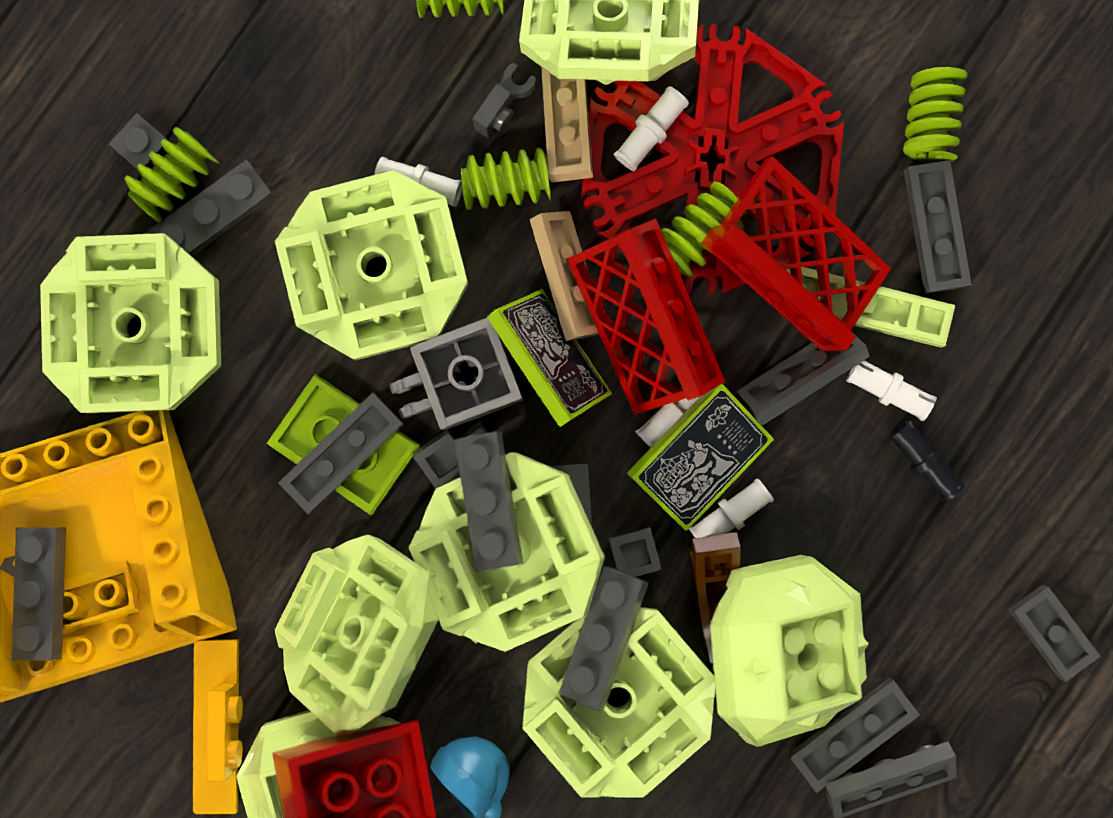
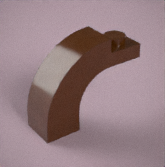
M737 532L710 534L705 537L692 539L693 551H690L699 630L706 666L713 675L714 663L710 624L719 602L728 589L726 584L731 571L740 568V543Z

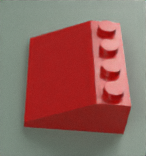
M417 720L358 731L349 736L338 735L318 739L272 752L284 818H436Z

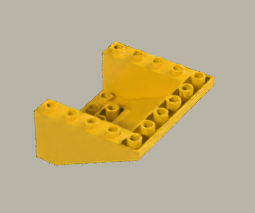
M168 410L137 411L0 453V566L5 558L15 556L16 528L66 527L62 659L52 661L12 660L14 576L0 569V703L186 646L196 641L237 630L229 587Z

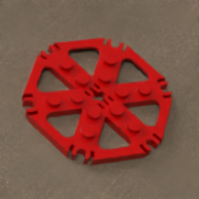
M704 24L697 27L696 54L693 58L698 64L694 119L682 111L665 132L667 137L662 144L657 142L654 145V148L664 154L665 157L612 181L606 179L601 172L605 130L613 124H620L633 132L637 127L635 121L641 114L646 116L661 96L646 86L643 81L616 80L612 82L617 88L613 93H606L598 87L594 91V97L602 105L597 104L591 98L589 126L593 178L583 179L581 198L589 193H599V195L588 197L583 203L585 210L593 206H600L605 212L603 217L593 221V228L602 229L611 223L613 225L611 228L598 232V236L606 241L629 230L633 220L683 197H686V207L688 205L698 207V196L701 193L710 194L709 187L715 181L721 183L722 174H724L723 185L739 198L759 169V163L763 162L766 158L774 157L807 142L815 144L821 153L818 191L815 197L836 216L844 122L839 126L826 128V126L834 124L842 115L840 110L832 114H825L820 109V104L825 103L831 98V91L820 92L814 98L811 94L815 91L823 90L826 84L747 28H745L743 33L744 43L742 46L738 44L740 39L739 26H733L730 40L724 42L720 41L716 36L717 24L710 26L707 33V42L703 40L702 31ZM746 64H759L791 88L792 100L737 124L742 68ZM699 138L702 139V147L698 146ZM712 140H715L714 151H716V158L723 159V163L717 164L712 173L711 181H709L710 170H707L708 165L706 162L700 161V157L707 156L708 151L712 147ZM725 141H727V149H724ZM696 171L699 172L698 182H695ZM770 174L764 183L766 203L782 201L780 183ZM755 198L750 204H755ZM794 205L797 231L809 230L812 227L810 211L804 205ZM783 207L767 208L769 229L775 234L786 233ZM756 210L746 211L747 214L757 220ZM810 235L798 236V241L804 248L814 250V240ZM780 238L778 249L772 253L773 259L780 265L789 264L787 238ZM621 244L618 245L617 249L623 254H625ZM799 245L800 259L811 254ZM705 249L701 253L706 264L702 267L690 261L688 264L693 276L691 278L686 277L684 281L686 290L690 294L693 288V280L698 278L705 280L707 283V296H712L716 291V278H719L721 283L719 296L747 284L719 258Z

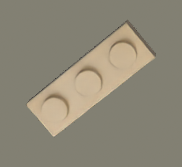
M541 66L549 179L551 183L593 178L586 79H559Z
M570 211L540 213L531 218L530 223L565 340L571 341L598 335V330L567 262V258L582 252Z

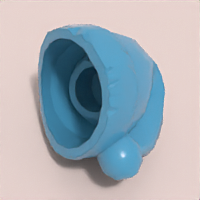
M476 736L459 738L451 741L445 747H441L433 757L430 768L440 782L448 789L461 810L469 818H500L502 812L500 801L508 789L510 778L509 762L502 750L493 742Z

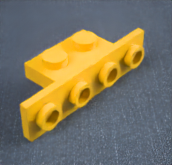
M205 639L194 643L193 812L195 814H236L238 812V781L236 776L243 754L242 742L238 740L239 723L243 712L242 697L239 696V639Z

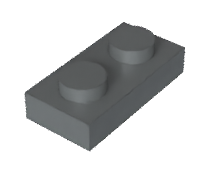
M1040 585L1008 609L1060 680L1067 682L1100 657L1049 586Z

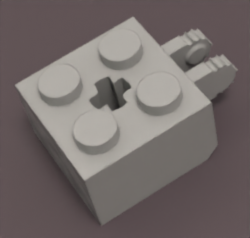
M488 318L411 347L410 350L419 373L389 385L392 394H402L423 384L428 398L404 405L403 408L398 410L401 419L433 409L440 430L444 431L523 401L499 335ZM468 364L472 370L478 369V376L474 377L475 382L471 385H467L464 381H457V375L462 374L460 367Z

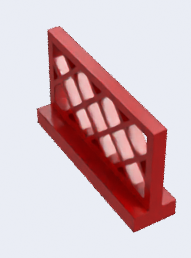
M773 156L764 160L719 227L710 229L701 242L822 351H842L849 348L856 337L851 332L852 328L891 270L879 256ZM770 174L780 183L782 201L766 203L764 183ZM755 198V204H750ZM794 205H804L810 211L812 230L797 231ZM783 207L786 233L770 234L767 208ZM756 210L759 236L749 237L736 225L745 211ZM833 232L840 239L842 257L827 259L824 233ZM813 235L816 261H800L798 236ZM787 238L789 264L780 265L773 259L772 239ZM854 260H862L873 270L865 285L856 286ZM842 262L845 288L831 290L828 264ZM816 265L819 291L809 292L803 286L801 267ZM846 293L848 311L842 320L833 313L832 294Z
M656 218L567 258V262L634 415L683 399L689 401L701 397L726 382ZM620 244L630 265L629 269L615 262L617 248ZM589 259L602 266L599 281L590 277L584 260ZM611 273L626 280L622 295L608 288ZM635 286L640 288L647 309L632 302ZM605 299L619 306L616 321L607 316L604 309ZM629 313L643 320L640 335L625 327ZM652 327L658 330L665 346L664 350L649 341ZM622 338L636 346L633 360L624 355L620 346ZM645 353L661 361L657 375L642 366ZM670 367L675 370L683 389H679L666 381ZM639 378L654 386L651 398L644 401L638 388Z

